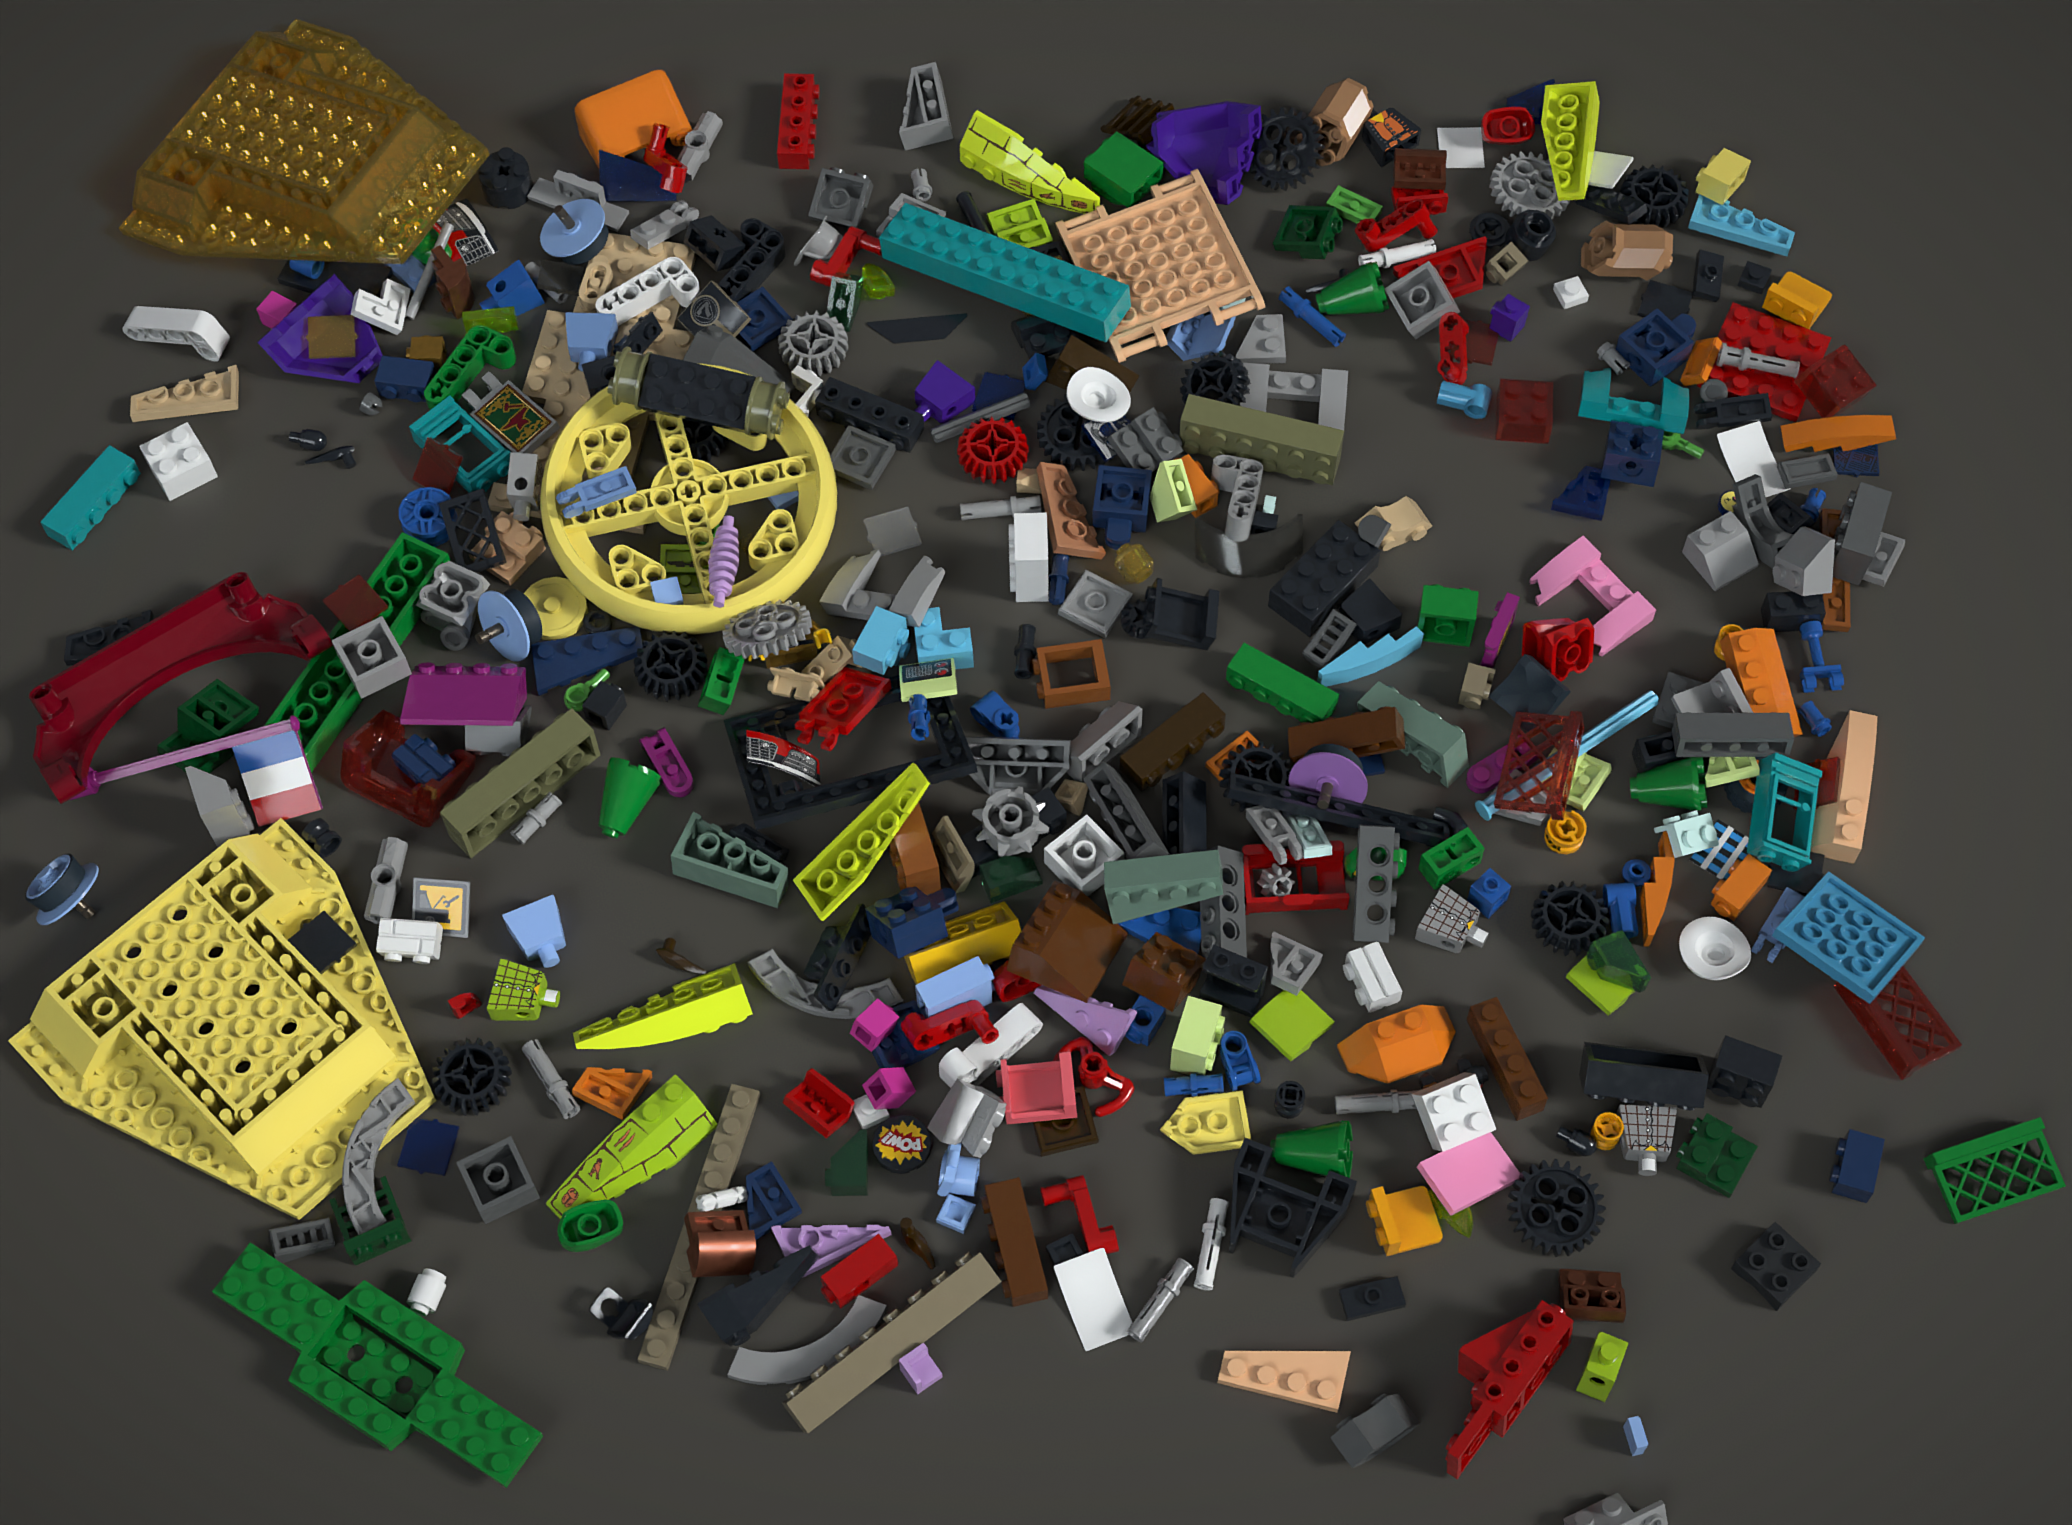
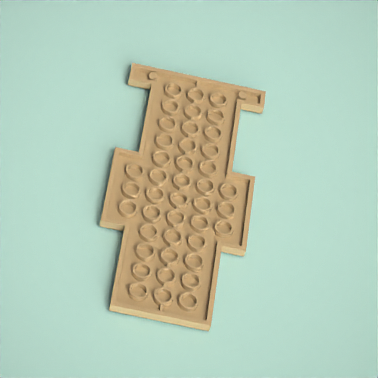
M608 233V240L604 248L588 261L587 267L595 261L608 263L613 275L609 291L669 257L680 258L692 271L697 254L686 244L663 241L650 249H646L631 239V236ZM578 294L573 313H597L596 309L584 307L580 302ZM671 295L619 325L614 345L619 343L625 335L629 336V330L638 322V318L648 315L650 311L653 312L663 331L643 354L650 351L653 354L683 360L694 336L689 331L676 329L677 318L680 315L682 306ZM547 310L522 390L533 402L545 404L543 410L557 421L560 426L553 435L531 453L538 455L543 469L545 468L550 450L561 430L572 415L590 399L584 373L578 369L579 362H573L570 359L567 344L566 313ZM613 346V349H612V352H611L610 357H611V356H615L614 353H613V350L615 349L614 346ZM643 412L623 423L630 431L631 450L619 468L626 466L632 479L649 420L656 421L653 412ZM617 438V439H615L614 441L620 442V441H622L623 439H622V438ZM590 444L587 447H595L597 444ZM595 467L593 470H601L603 467ZM586 470L582 482L588 480ZM494 482L488 500L490 510L503 511L505 513L514 512L507 498V484ZM634 507V508H632L631 510H633V511H638V510H641L642 508H641V507ZM541 508L538 511H530L529 517L541 518ZM607 513L605 516L611 517L614 516L615 513ZM581 519L578 522L585 523L589 519ZM647 524L619 531L644 534Z

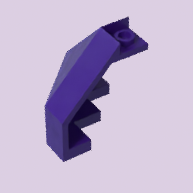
M1226 101L1156 113L1157 120L1152 123L1151 128L1153 141L1147 144L1146 147L1157 159L1163 162V166L1175 179L1189 175L1190 171L1198 169L1216 204L1229 205L1237 199L1243 189V185L1240 184L1243 172L1249 171L1254 152L1251 151L1254 139H1259L1261 135V106Z
M335 274L313 291L309 297L295 307L257 342L286 373L360 383L366 375L379 366L383 356L370 324L350 315L354 295Z

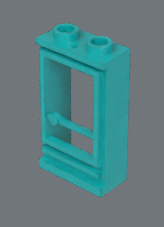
M448 396L409 426L414 442L468 493L479 489H484L486 492L494 482L508 475L511 452L506 450L479 425L451 396ZM457 420L464 425L459 433L442 446H438L432 440ZM471 432L494 454L470 473H467L444 449L465 433Z
M1775 752L1759 760L1760 775L1756 779L1747 853L1758 857L1762 862H1772L1780 865L1783 870L1794 872L1810 865L1812 861L1809 859L1819 778H1822L1823 771ZM1778 782L1798 789V802L1778 795ZM1776 799L1797 807L1792 845L1771 837Z

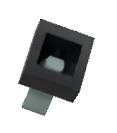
M1266 495L1263 511H1256L1253 517L1250 540L1274 544L1279 516L1274 514L1276 497Z

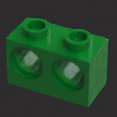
M718 648L712 657L698 707L721 715L725 714L731 705L745 660L742 655L736 657L734 652L729 653L728 649Z
M1469 827L1421 854L1418 870L1435 891L1442 885L1447 884L1480 864L1485 848Z

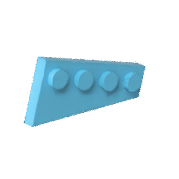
M1699 194L1689 222V229L1788 256L1795 232L1768 219L1761 221L1755 218L1753 212L1745 208L1740 211L1730 206V201L1728 200L1721 205Z

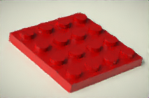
M1733 302L1718 334V338L1722 343H1727V346L1739 349L1747 347L1752 353L1799 361V372L1797 377L1793 378L1751 368L1741 371L1735 366L1725 364L1717 366V355L1707 380L1718 379L1724 382L1728 388L1727 398L1768 393L1772 414L1796 423L1832 337ZM1704 383L1697 384V387L1701 388Z

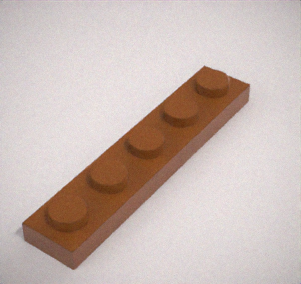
M1821 509L1819 514L1821 534L1833 538L1837 526H1840L1841 521L1838 519L1841 510ZM1833 577L1832 593L1822 594L1826 612L1822 622V629L1848 632L1851 627L1850 582Z

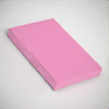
M1491 1132L1440 1152L1420 1162L1417 1166V1169L1450 1216L1512 1185L1515 1180H1520V1172Z

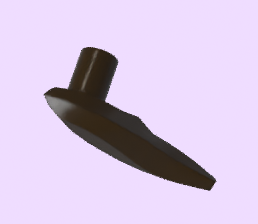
M666 938L663 948L656 949L662 960L677 969L698 974H706L707 972L687 960L683 955L674 952L676 941L673 938Z
M903 1218L900 1225L906 1244L926 1262L931 1270L936 1267L934 1258L926 1239L915 1229L910 1218Z

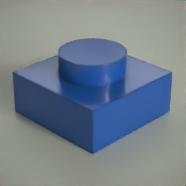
M1035 353L1023 366L1022 370L1026 389L1035 391L1046 380L1048 368L1045 355Z

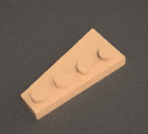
M1225 1351L1217 1383L1337 1413L1351 1351Z

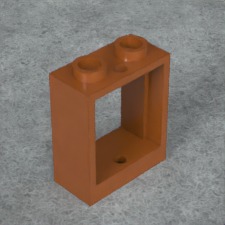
M1102 639L1037 648V659H1032L1034 675H1039L1040 683H1036L1038 699L1044 700L1045 709L1110 700L1111 686ZM1092 658L1096 683L1050 688L1046 664Z

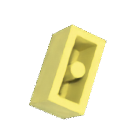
M1724 148L1717 156L1713 155L1706 168L1702 167L1696 177V181L1699 182L1696 193L1723 205L1744 182L1751 160Z

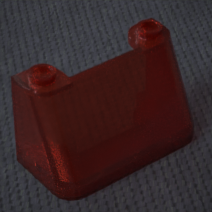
M383 709L343 742L341 780L351 791L419 826L430 827L441 817L440 811L443 810L449 801L453 800L475 767L476 756L465 750L455 749L449 756L455 762L456 767L440 781L432 778L426 784H416L396 767L391 756L398 747L404 745L405 741L408 740L404 738V724H400L399 717Z

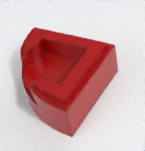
M463 993L448 1000L451 1010L457 1019L464 1017L482 1004L474 993Z

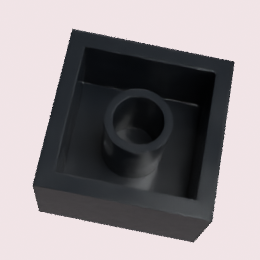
M1725 1035L1714 1057L1706 1089L1711 1090L1712 1093L1720 1097L1729 1096L1740 1100L1745 1106L1762 1108L1773 1088L1783 1056Z

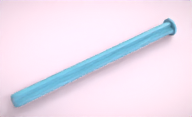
M1652 690L1647 691L1483 801H1476L1475 807L1477 812L1484 820L1489 821L1492 818V814L1658 705V696Z

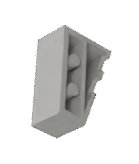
M936 62L911 68L907 88L906 107L903 109L904 118L899 130L905 151L953 139L942 80Z

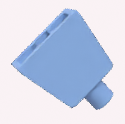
M554 895L502 915L508 931L528 961L540 958L545 968L553 967L559 963L560 959L556 951L564 948L566 942Z

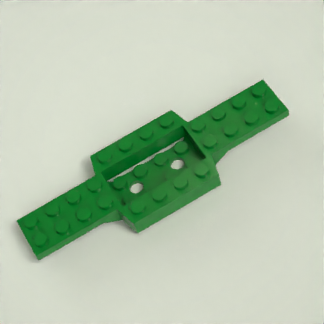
M249 1243L212 1291L216 1297L300 1353L288 1380L295 1389L390 1452L414 1431H417L433 1439L507 1488L543 1438L541 1432L454 1376L465 1352L461 1342L365 1280L339 1301L257 1246ZM354 1315L440 1370L439 1374L437 1375L356 1322ZM354 1346H362L365 1350L363 1358L356 1362L350 1361L348 1359V1351ZM408 1377L412 1379L413 1387L409 1392H397L396 1384L401 1378Z

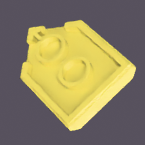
M1243 1090L1184 1098L1170 1119L1161 1127L1160 1131L1193 1155L1240 1149L1244 1138L1251 1140Z

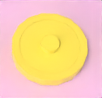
M561 577L543 578L532 584L525 591L524 594L530 599L539 614L542 623V640L551 641L568 638L577 633L584 625V617L588 613L587 600L573 586L569 579Z

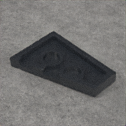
M152 611L142 612V616L130 620L127 617L117 620V624L105 628L98 626L67 636L64 655L66 665H75L152 621L154 617Z

